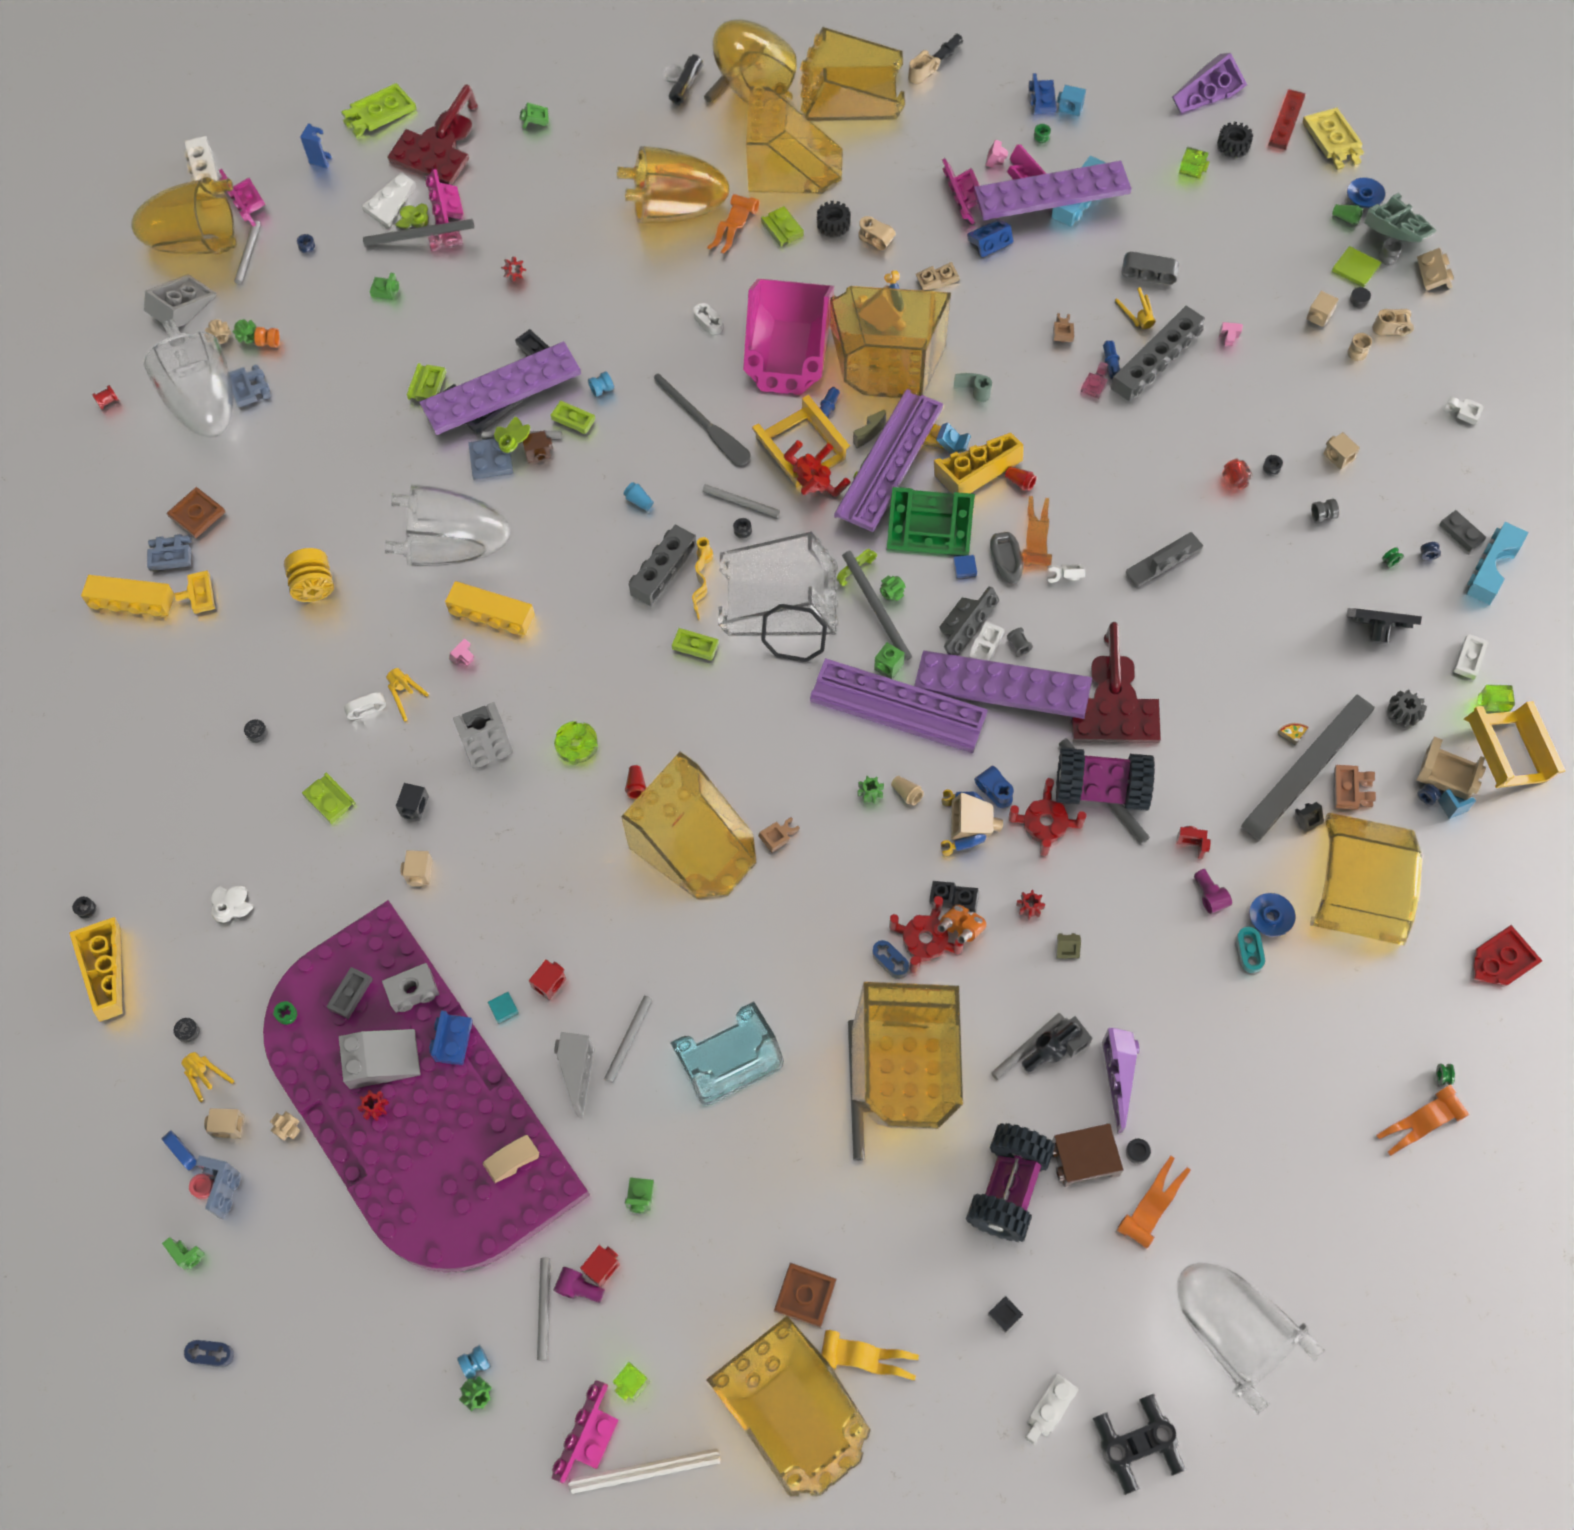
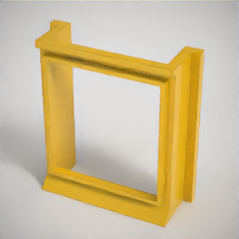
M809 395L802 398V409L764 430L759 423L752 427V430L756 433V439L763 444L795 484L796 488L801 486L797 480L799 476L797 472H793V465L784 459V454L771 438L807 418L824 441L833 446V452L836 455L821 463L829 469L846 459V449L850 447L849 443Z
M1533 701L1524 703L1512 712L1486 714L1483 706L1475 707L1474 711L1463 719L1471 725L1496 781L1495 788L1545 783L1559 773L1565 772V768ZM1516 724L1538 772L1537 774L1514 776L1492 725Z

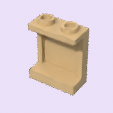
M1434 736L1426 750L1417 781L1432 784L1442 791L1450 789L1454 796L1468 800L1472 793L1477 794L1482 782L1478 780L1483 777L1486 767L1483 766L1485 757L1480 756L1479 760L1475 763L1440 749L1443 740Z

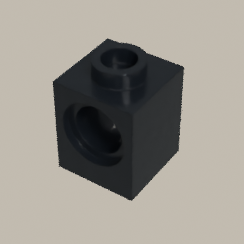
M408 783L403 784L396 803V808L401 817L408 820L413 818L421 820L429 798L425 787Z

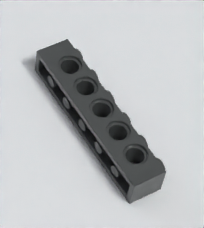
M1186 305L1113 377L1111 389L1129 402L1135 396L1138 397L1147 384L1150 385L1156 378V375L1159 372L1162 373L1167 368L1168 363L1171 360L1174 361L1179 356L1180 351L1183 348L1186 349L1191 344L1195 336H1200L1204 330L1203 323L1205 317Z

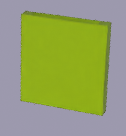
M1349 246L1332 268V272L1361 287H1365L1382 262Z

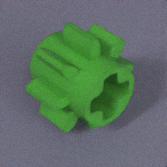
M245 319L237 321L234 325L235 330L232 332L235 334L238 342L241 343L244 340L248 344L255 341V323L252 320L247 322Z
M888 575L881 580L883 584L880 587V592L886 600L895 599L897 602L904 596L903 592L906 586L900 577H890Z
M866 776L864 782H858L860 789L857 791V795L863 796L864 803L868 801L875 804L878 797L883 798L882 790L884 789V783L879 784L877 776L875 778Z
M480 1376L476 1380L468 1378L460 1387L463 1396L459 1398V1401L466 1405L470 1411H473L475 1407L483 1409L491 1399L488 1391L492 1387Z

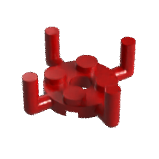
M797 440L785 452L784 459L793 465V472H797L799 476L797 480L802 485L801 494L807 495L809 492L815 493L820 491V493L826 491L833 497H838L851 482L848 478H844L836 487L830 484L829 476L831 471L828 467L823 466L821 461L833 450V446L827 443L815 457L811 454H806L797 459L794 455L803 446L802 442Z
M1048 778L1045 781L1042 800L1033 801L1027 808L1025 815L1018 814L1019 807L1013 805L1010 808L1008 817L1011 823L1024 824L1026 832L1035 841L1040 842V854L1042 856L1049 854L1051 843L1062 837L1066 833L1067 828L1081 829L1087 816L1085 812L1080 811L1076 819L1068 818L1064 805L1052 800L1054 786L1052 778ZM1048 817L1051 819L1052 824L1048 826L1043 825L1040 819Z
M941 896L934 898L930 916L916 915L906 926L899 924L898 915L892 914L890 916V930L903 935L904 946L909 955L912 956L909 970L912 973L918 971L921 961H930L939 957L945 950L957 955L962 953L964 943H959L957 939L954 944L948 942V931H938V926L941 924L938 918L943 904ZM927 933L932 937V940L929 943H923L919 936Z

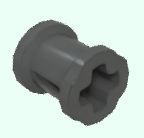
M1016 628L1008 633L1007 639L1015 647L1017 656L1024 655L1033 648L1032 643L1026 639L1023 628Z

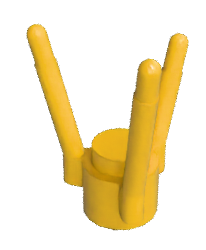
M1140 287L1137 290L1143 309L1137 313V318L1119 299H1115V302L1129 316L1136 327L1141 326V329H1149L1155 325L1156 320L1153 316L1149 297L1147 294L1143 295Z
M395 668L386 676L390 683L388 688L392 692L403 721H407L396 689H406L412 694L413 690L409 687V683L427 697L429 694L414 682L408 674H404L400 668Z
M197 1052L188 1054L181 1062L185 1069L184 1074L189 1079L199 1102H203V1097L194 1077H199L209 1090L212 1089V1085L203 1074L206 1070L205 1066L229 1083H234V1079L212 1064L206 1056L200 1057Z

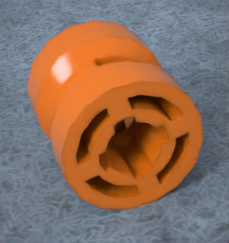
M256 327L254 334L255 344L258 347L269 345L271 348H277L280 343L279 330L277 328L265 329L264 327Z

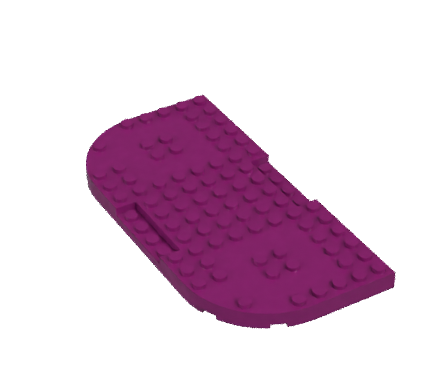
M387 900L307 952L282 976L270 997L265 1013L263 1027L265 1052L278 1081L305 1120L378 1238L392 1252L413 1265L437 1272H463L464 1270L487 1266L506 1256L589 1197L590 1194L473 1023L464 1064L456 1065L435 1062L429 1053V1046L431 1040H435L436 1031L434 1030L436 1018L440 1017L441 1010L447 1011L448 1015L468 1016L392 904ZM427 963L440 995L435 996L430 1002H420L413 1005L408 1011L395 1012L389 1002L382 981ZM353 967L371 976L373 980L350 1018L346 1019L328 1010L327 1005L349 969ZM417 986L410 987L407 993H413ZM283 1001L292 1003L297 1010V1018L288 1025L279 1023L273 1013L276 1005ZM287 1008L286 1011H282L280 1014L284 1018L285 1015H290V1011ZM415 1030L421 1075L355 1089H349L343 1082L339 1036L364 1031ZM368 1090H371L373 1094L381 1091L383 1093L382 1099L389 1101V1104L385 1106L387 1114L379 1116L378 1121L371 1116L366 1120L363 1117L364 1112H360L357 1109L358 1106L362 1105L359 1097L366 1096ZM373 1102V1103H372L373 1105H372V1107H371L370 1109H373V1108H374V1104H375L376 1102ZM528 1135L539 1152L538 1159L518 1167L516 1174L494 1183L483 1166V1162L503 1147Z

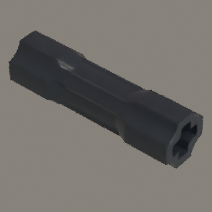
M693 54L688 57L678 81L669 93V99L676 105L684 103L694 79L703 67V60L698 55Z

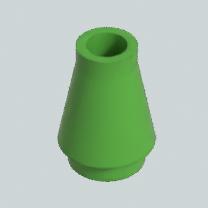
M1336 204L1332 215L1353 225L1360 222L1363 209L1359 208V205Z

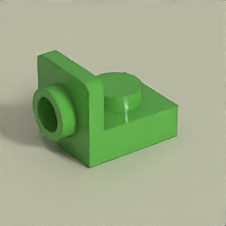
M527 102L525 108L521 109L519 120L522 121V128L526 129L529 122L547 126L549 122L548 108Z
M390 273L388 279L375 277L370 289L371 297L393 300L395 293L399 291V281H397L395 273Z
M630 1177L628 1194L625 1199L626 1208H629L630 1212L644 1213V1210L651 1211L654 1180Z
M171 1237L162 1243L177 1265L184 1270L195 1267L201 1261V1257L205 1255L198 1246L193 1247L189 1251L181 1240L176 1242Z

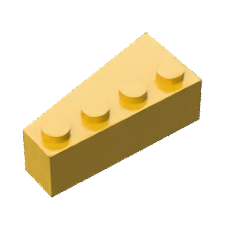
M1010 432L988 440L987 444L982 446L974 445L969 447L968 451L959 454L958 452L952 453L946 459H935L934 476L953 494L954 492L972 493L1007 471L1010 466L1013 467L1022 462L1023 443Z
M112 917L69 932L92 1010L98 1021L101 1022L123 1014L121 927L116 918Z

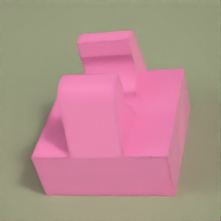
M998 140L993 142L988 151L985 166L992 168L994 164L1003 165L1004 158L1007 159L1008 151L1001 147L1002 142Z
M1222 323L1219 337H1225L1224 345L1233 346L1235 338H1239L1242 333L1243 324Z
M464 638L450 652L449 660L454 664L460 660L468 666L474 658L469 651L471 644Z

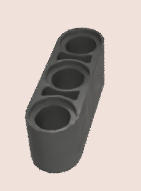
M1127 252L1124 255L1121 273L1123 276L1131 279L1171 285L1177 281L1179 262L1168 257Z

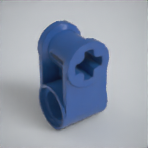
M990 766L974 778L978 788L998 808L1010 807L1013 802V786L995 766Z

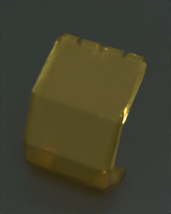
M1328 813L1325 818L1329 837L1325 882L1321 901L1315 917H1311L1310 926L1405 946L1416 917L1422 873L1423 854L1415 831Z

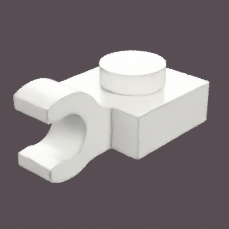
M1450 397L1443 410L1448 413L1457 412V418L1476 425L1484 405L1467 398L1462 402L1455 397Z
M1082 564L1047 566L1048 571L1056 572L1053 577H1047L1048 581L1052 583L1057 582L1061 577L1071 581L1079 580V577H1085V568Z

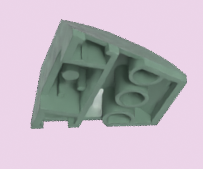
M1400 193L1393 195L1382 206L1376 204L1371 207L1364 221L1366 225L1381 234L1407 242H1421L1437 231L1422 215L1414 214L1411 211L1413 208L1411 204L1406 206L1400 200L1402 198Z

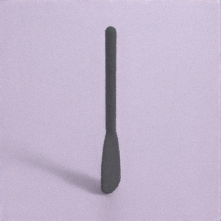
M655 374V381L706 428L712 440L734 464L742 466L749 462L751 455L746 447L725 430L712 424L660 374Z

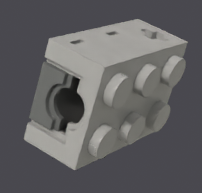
M495 702L466 712L462 716L453 717L472 768L485 766L490 761L503 759L510 753H513Z

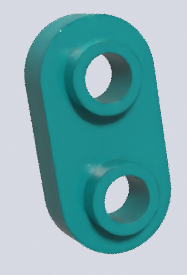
M1244 927L1236 936L1240 963L1245 971L1256 973L1265 964L1261 936L1255 928ZM1244 938H1249L1251 943H1246ZM1248 960H1254L1255 965H1251Z

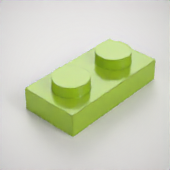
M561 400L550 415L551 420L584 434L588 432L596 420L594 414Z
M679 628L672 643V649L712 661L719 645V639Z

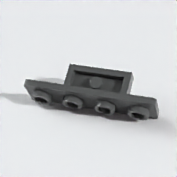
M1190 532L1128 568L1125 573L1139 587L1203 548V544Z
M989 586L979 600L962 597L939 628L942 633L951 635L944 645L947 654L959 656L999 603V598L993 587Z

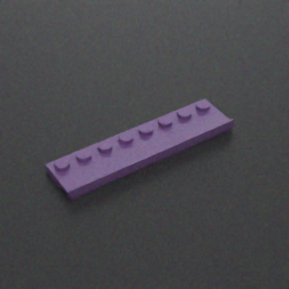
M909 389L903 393L834 513L835 518H841L874 532L891 501L892 487H899L941 413L943 403L923 395L921 397L911 393Z
M826 658L810 696V701L970 753L974 752L988 709Z

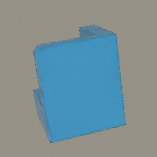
M1448 789L1443 792L1438 802L1447 817L1451 819L1468 812L1476 800L1474 797L1464 800L1454 796L1451 790Z

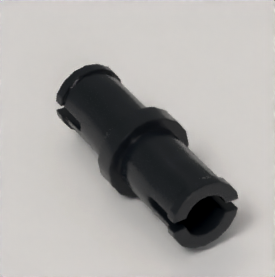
M956 33L948 42H944L941 48L932 56L934 58L938 57L941 64L947 57L952 56L954 50L963 43V40H961L962 36Z

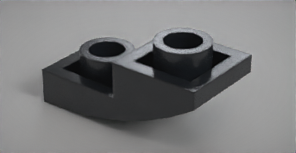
M933 881L929 902L933 904L934 898L941 896L943 898L942 907L952 908L955 905H961L969 909L970 912H976L980 891L979 888L956 886L954 882Z

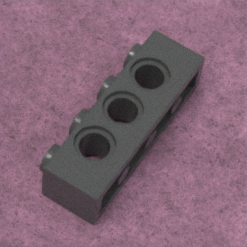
M676 524L671 530H668L664 535L663 541L654 547L650 558L642 563L637 575L631 577L629 581L630 595L652 606L697 547L696 535Z

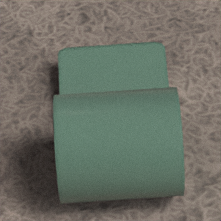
M959 373L954 377L953 388H974L973 397L975 400L985 402L991 396L992 380L988 376L981 374Z

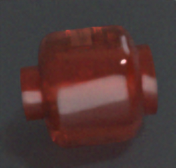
M1236 458L1223 466L1222 476L1229 488L1242 490L1250 485L1249 481L1252 479L1253 474L1244 460Z

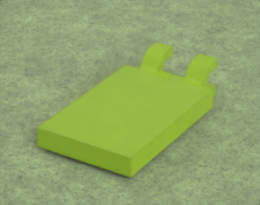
M395 83L350 104V109L341 111V114L345 117L343 123L347 127L353 126V134L357 138L364 133L365 129L372 131L417 109L413 100Z

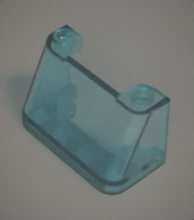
M755 1002L739 1009L736 1014L738 1024L697 1044L691 1036H682L670 1042L700 1104L711 1105L776 1073L783 1067L784 1059L777 1038Z

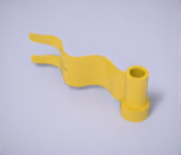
M701 537L697 540L698 561L696 562L695 569L697 580L702 586L693 593L692 601L698 620H700L697 602L705 597L708 592L706 579L700 572L705 564L710 563L714 557L713 550L706 537Z
M825 1330L822 1351L817 1358V1367L836 1370L837 1365L852 1366L874 1374L895 1375L915 1381L916 1375L893 1365L879 1363L878 1360L893 1358L918 1360L919 1355L899 1349H882L861 1341L840 1339L839 1332Z

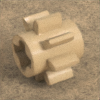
M219 319L210 321L208 324L209 328H205L210 342L214 341L217 344L225 343L228 340V335H232L227 322L222 323Z
M287 1111L283 1115L276 1113L270 1121L274 1125L270 1131L283 1141L287 1137L294 1139L300 1132V1129L297 1127L300 1121Z

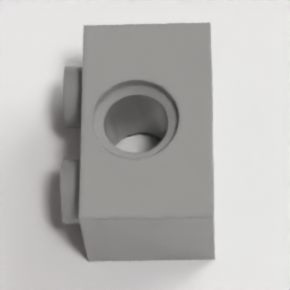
M427 963L382 981L389 1002L395 1012L408 1011L413 1005L420 1002H430L435 996L440 995ZM417 986L413 993H407L410 987Z

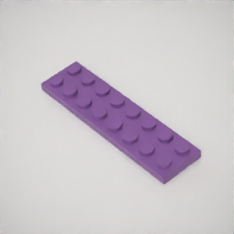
M1120 160L974 187V193L982 219L989 220L1131 194L1132 188Z
M563 341L422 400L420 405L435 434L439 435L581 375V369Z
M923 650L914 686L948 697L1084 719L1092 677Z

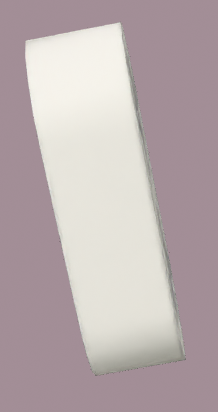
M699 303L694 307V318L706 331L714 335L723 331L722 317L708 304Z
M372 693L348 702L344 706V710L348 719L355 720L384 709L386 701L382 693Z

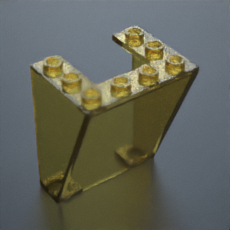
M822 27L819 34L815 35L814 44L812 47H809L805 60H802L800 71H802L800 97L802 98L801 112H803V120L897 119L905 106L904 91H901L898 97H896V76L903 66V51Z

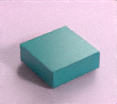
M509 992L488 1001L498 1024L519 1013Z

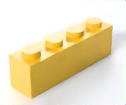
M88 575L81 594L87 606L93 609L105 608L116 612L123 610L134 614L148 613L153 616H168L175 596L169 584L96 575Z
M457 581L454 582L445 600L447 609L452 615L467 617L477 623L483 622L493 628H503L512 634L526 635L535 616L532 604Z

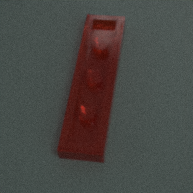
M1288 89L1268 146L1283 150L1287 149L1306 93Z

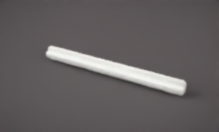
M711 1449L576 1477L569 1480V1490L574 1494L720 1463V1453L718 1449Z

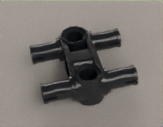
M1154 1394L1139 1399L1149 1420L1148 1425L1125 1435H1116L1108 1412L1093 1418L1102 1438L1100 1446L1103 1451V1458L1109 1465L1110 1470L1113 1473L1116 1472L1124 1495L1140 1489L1130 1468L1131 1462L1158 1451L1163 1453L1172 1476L1187 1470L1177 1449L1179 1442L1176 1437V1429L1170 1423L1168 1417L1166 1418V1415H1162ZM1161 1427L1167 1430L1169 1434L1167 1441H1162L1158 1438V1428ZM1113 1446L1118 1447L1122 1451V1458L1119 1461L1114 1460L1110 1455V1449Z

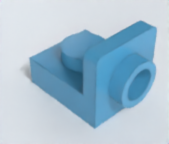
M944 423L936 440L949 454L965 451L971 435L969 433L960 435L949 423Z

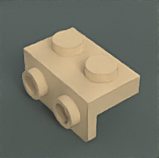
M1439 247L1417 256L1424 286L1427 291L1447 284L1449 289L1453 287L1451 280H1454L1451 268H1447V265L1450 264L1447 253L1443 254Z

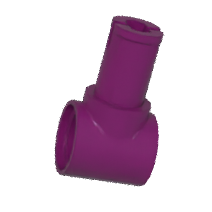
M1201 869L1194 874V878L1203 890L1202 903L1209 914L1216 913L1232 905V898L1225 887L1220 888L1217 884H1214L1206 869Z
M563 1266L553 1291L573 1299L574 1296H581L600 1303L605 1289L586 1282V1278H583L582 1273Z

